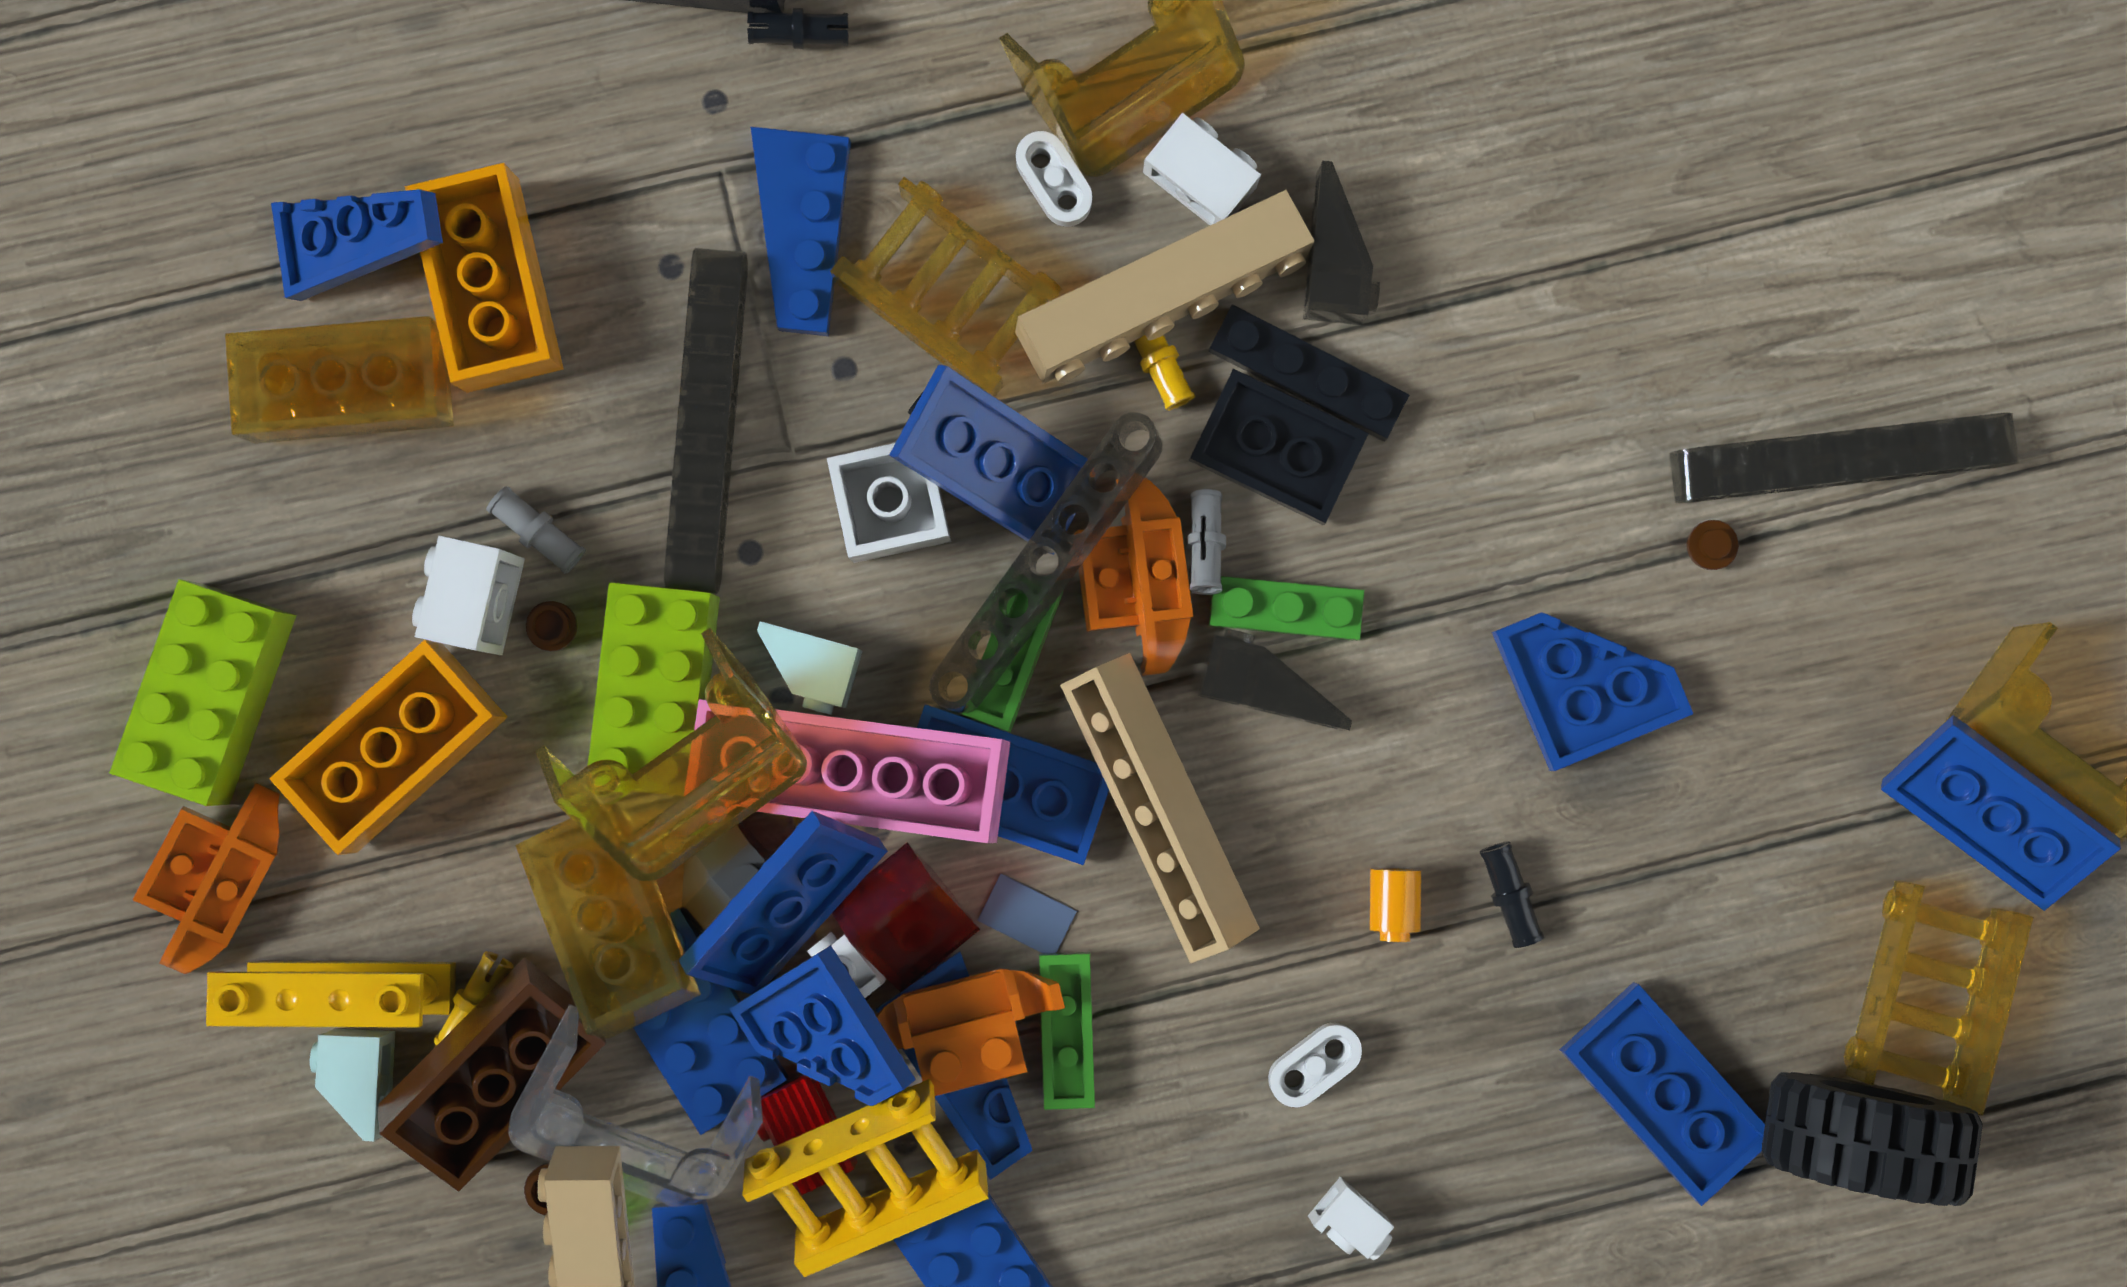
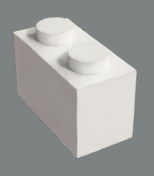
M1182 113L1145 158L1143 173L1207 224L1212 225L1238 212L1257 188L1261 174L1256 171L1257 164L1248 154L1238 148H1234L1231 151L1217 140V132L1207 122L1197 117L1191 120Z

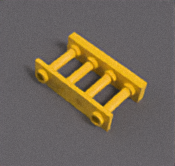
M252 961L247 963V972H208L206 1026L422 1027L423 1015H450L455 1006L453 997L455 996L456 962Z
M930 1079L914 1086L906 1087L904 1090L874 1106L868 1105L775 1147L762 1149L752 1157L745 1159L742 1196L745 1200L750 1202L772 1192L797 1225L795 1229L794 1265L803 1277H807L989 1199L986 1162L976 1149L958 1158H954L931 1124V1122L936 1121L934 1085ZM908 1132H912L935 1166V1168L908 1178L884 1144ZM865 1152L889 1186L867 1197L860 1195L838 1164ZM817 1172L843 1206L821 1217H816L792 1184Z

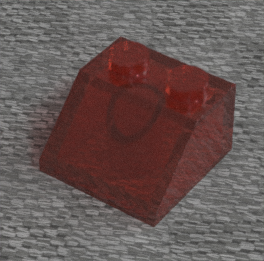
M908 842L868 873L832 913L851 945L900 992L927 974L981 930L939 876Z

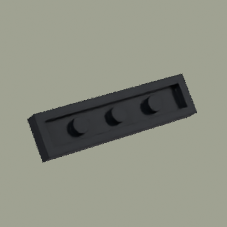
M1233 304L1208 351L1384 442L1388 439L1410 396L1400 389Z

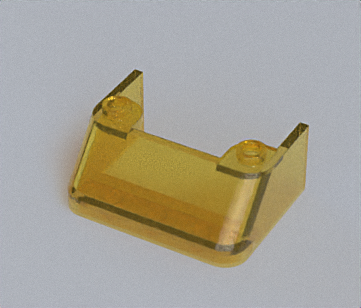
M1148 0V11L1154 26L1076 78H1074L1069 67L1058 59H1046L1038 63L1008 33L1001 36L999 40L1028 99L1051 132L1059 138L1077 167L1084 174L1098 177L1110 172L1163 136L1182 113L1191 117L1231 90L1240 81L1245 68V60L1222 0Z
M2051 622L2013 627L1946 721L1952 715L1956 716L2119 837L2120 844L2127 840V776L2121 785L2118 786L2039 728L2050 711L2052 695L2048 685L2031 672L2029 668L2058 627Z
M708 628L701 634L720 670L709 681L705 689L706 702L715 716L637 772L632 774L623 764L615 760H600L588 765L574 775L545 745L535 751L554 803L637 880L653 881L664 877L794 785L806 771L807 760L800 745L752 675L711 628Z

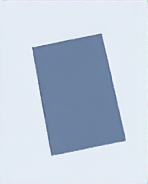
M1000 874L977 921L1043 954L1057 953L1077 911Z

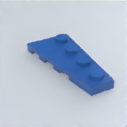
M750 127L777 328L782 332L829 337L851 146L850 139L843 136Z
M421 189L374 193L369 197L351 195L340 196L335 200L307 199L301 200V203H271L286 299L303 301L443 243L436 193Z
M961 951L877 1007V1013L905 992L969 976ZM902 1048L921 1077L915 1049L904 1050ZM1007 1078L935 1096V1099L970 1151L972 1152L977 1149L986 1162L987 1176L990 1180L1033 1151Z
M698 1200L655 1204L652 1207L657 1287H731L725 1268L726 1261L707 1201Z

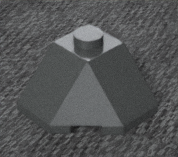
M719 806L685 838L682 910L702 932L710 926L729 902L772 856L727 807Z

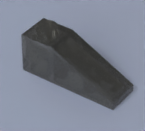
M1322 161L1316 173L1311 224V235L1315 242L1308 256L1303 320L1362 325L1368 317L1369 311L1376 312L1380 282L1372 281L1373 264L1333 162Z
M1225 629L1224 637L1215 635L1211 638L1198 696L1340 731H1350L1352 720L1267 648L1254 645V635Z

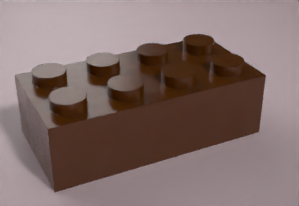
M524 957L378 1104L379 1134L459 1192L606 1044L599 1016Z

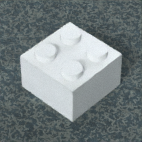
M895 443L827 458L848 558L853 563L951 542L940 487L889 456Z
M438 535L436 546L430 547L425 559L424 573L429 577L425 595L417 599L413 610L412 623L413 626L417 627L415 637L475 651L503 655L525 558L498 548Z

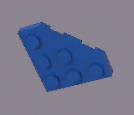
M1541 612L1492 632L1549 771H1557L1694 714L1674 667L1627 650V647L1591 632H1584L1553 616Z
M831 945L729 1009L757 1053L772 1060L780 1055L797 1063V1072L829 1087L836 1082L854 1090L855 1099L869 1106H874L895 1095L916 1080Z

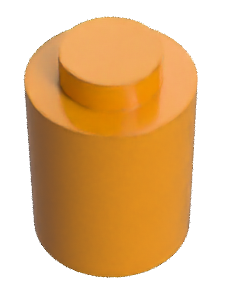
M1402 868L1370 869L1369 930L1379 931L1380 941L1410 942V933L1421 932V870Z

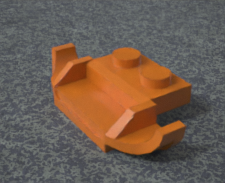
M1145 477L1116 479L1117 489L1121 491L1126 514L1121 518L1122 526L1077 530L1074 533L1086 630L1090 632L1135 627L1136 636L1142 637L1143 661L1140 666L1141 676L1162 674L1169 671L1176 661L1186 640L1190 619L1193 617L1181 519L1176 516L1168 499L1150 480Z
M256 783L231 827L188 807L183 806L132 899L180 921L159 964L187 974L211 961L229 945L278 853L280 836L278 822L279 793Z
M998 968L905 992L887 1004L876 1017L897 1050L902 1048L904 1050L915 1049L922 1082L930 1079L934 1085L935 1096L1026 1073V1063L1015 1021L1041 1012L1064 1009L1065 1005L1058 982L1022 970Z

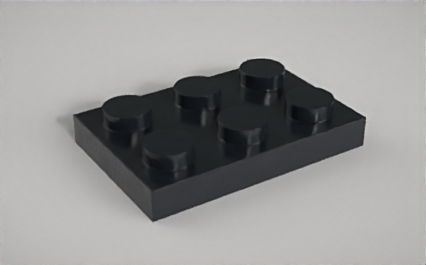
M1233 369L1189 461L1304 517L1325 525L1369 433Z

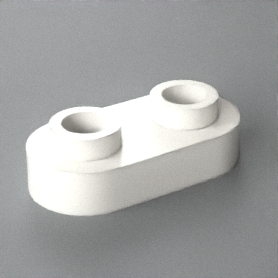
M1035 131L1026 135L1020 141L1016 150V165L1023 180L1052 222L1065 227L1081 223L1087 218L1092 207V191L1088 182L1058 137L1046 131ZM1038 154H1044L1050 159V163L1044 168L1035 167L1031 162L1033 157ZM1064 195H1070L1076 199L1077 204L1072 209H1063L1059 206L1058 200Z
M1327 1023L1320 1026L1272 1064L1268 1075V1082L1272 1093L1277 1100L1286 1106L1302 1107L1308 1105L1357 1067L1362 1055L1359 1038L1350 1028L1340 1023ZM1333 1039L1340 1040L1342 1043L1341 1053L1335 1057L1327 1056L1325 1053L1326 1044ZM1291 1070H1298L1302 1073V1081L1296 1087L1285 1085V1076Z

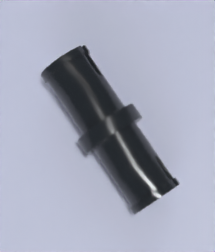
M793 8V13H754L753 11H748L747 23L749 27H767V29L747 28L749 44H793L794 49H804V44L848 46V30H828L849 29L848 13L808 14L804 13L803 8Z
M1506 841L1482 849L1480 855L1484 859L1495 891L1491 895L1493 904L1501 908L1512 937L1513 947L1521 948L1543 940L1544 935L1540 930L1529 898L1533 894L1530 883H1524L1511 849L1512 845L1510 841Z

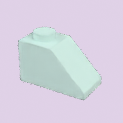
M759 622L757 632L791 693L805 697L802 707L829 715L832 714L834 705L842 708L847 707L862 650L765 622Z
M333 1029L318 1035V1042H315L311 1049L310 1069L313 1073H316L315 1088L363 1141L374 1142L383 1137L379 1134L378 1104L392 1091L395 1031Z

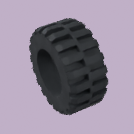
M1781 1072L1771 1082L1762 1152L1767 1163L1775 1166L1776 1169L1829 1186H1837L1854 1192L1868 1193L1894 1200H1906L1913 1203L1961 1206L1973 1195L1983 1123L1977 1111L1950 1101L1848 1079L1797 1072Z

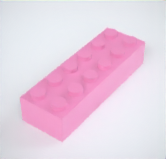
M699 699L684 802L806 818L811 811H815L844 824L981 843H997L1011 742L990 737Z

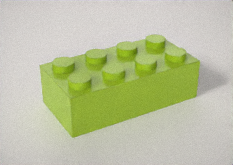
M178 579L109 774L204 806L230 805L297 615L205 584Z
M609 582L585 786L685 796L699 699L709 700L720 597L707 592Z

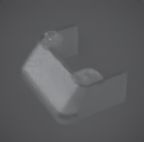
M569 1004L511 1113L509 1138L512 1144L522 1152L549 1162L555 1146H620L625 1190L673 1207L686 1206L719 1195L728 1185L763 1123L759 1079L749 1076L710 1148H698L686 1152L584 1113L582 1105L575 1097L555 1089L577 1049L579 1008Z

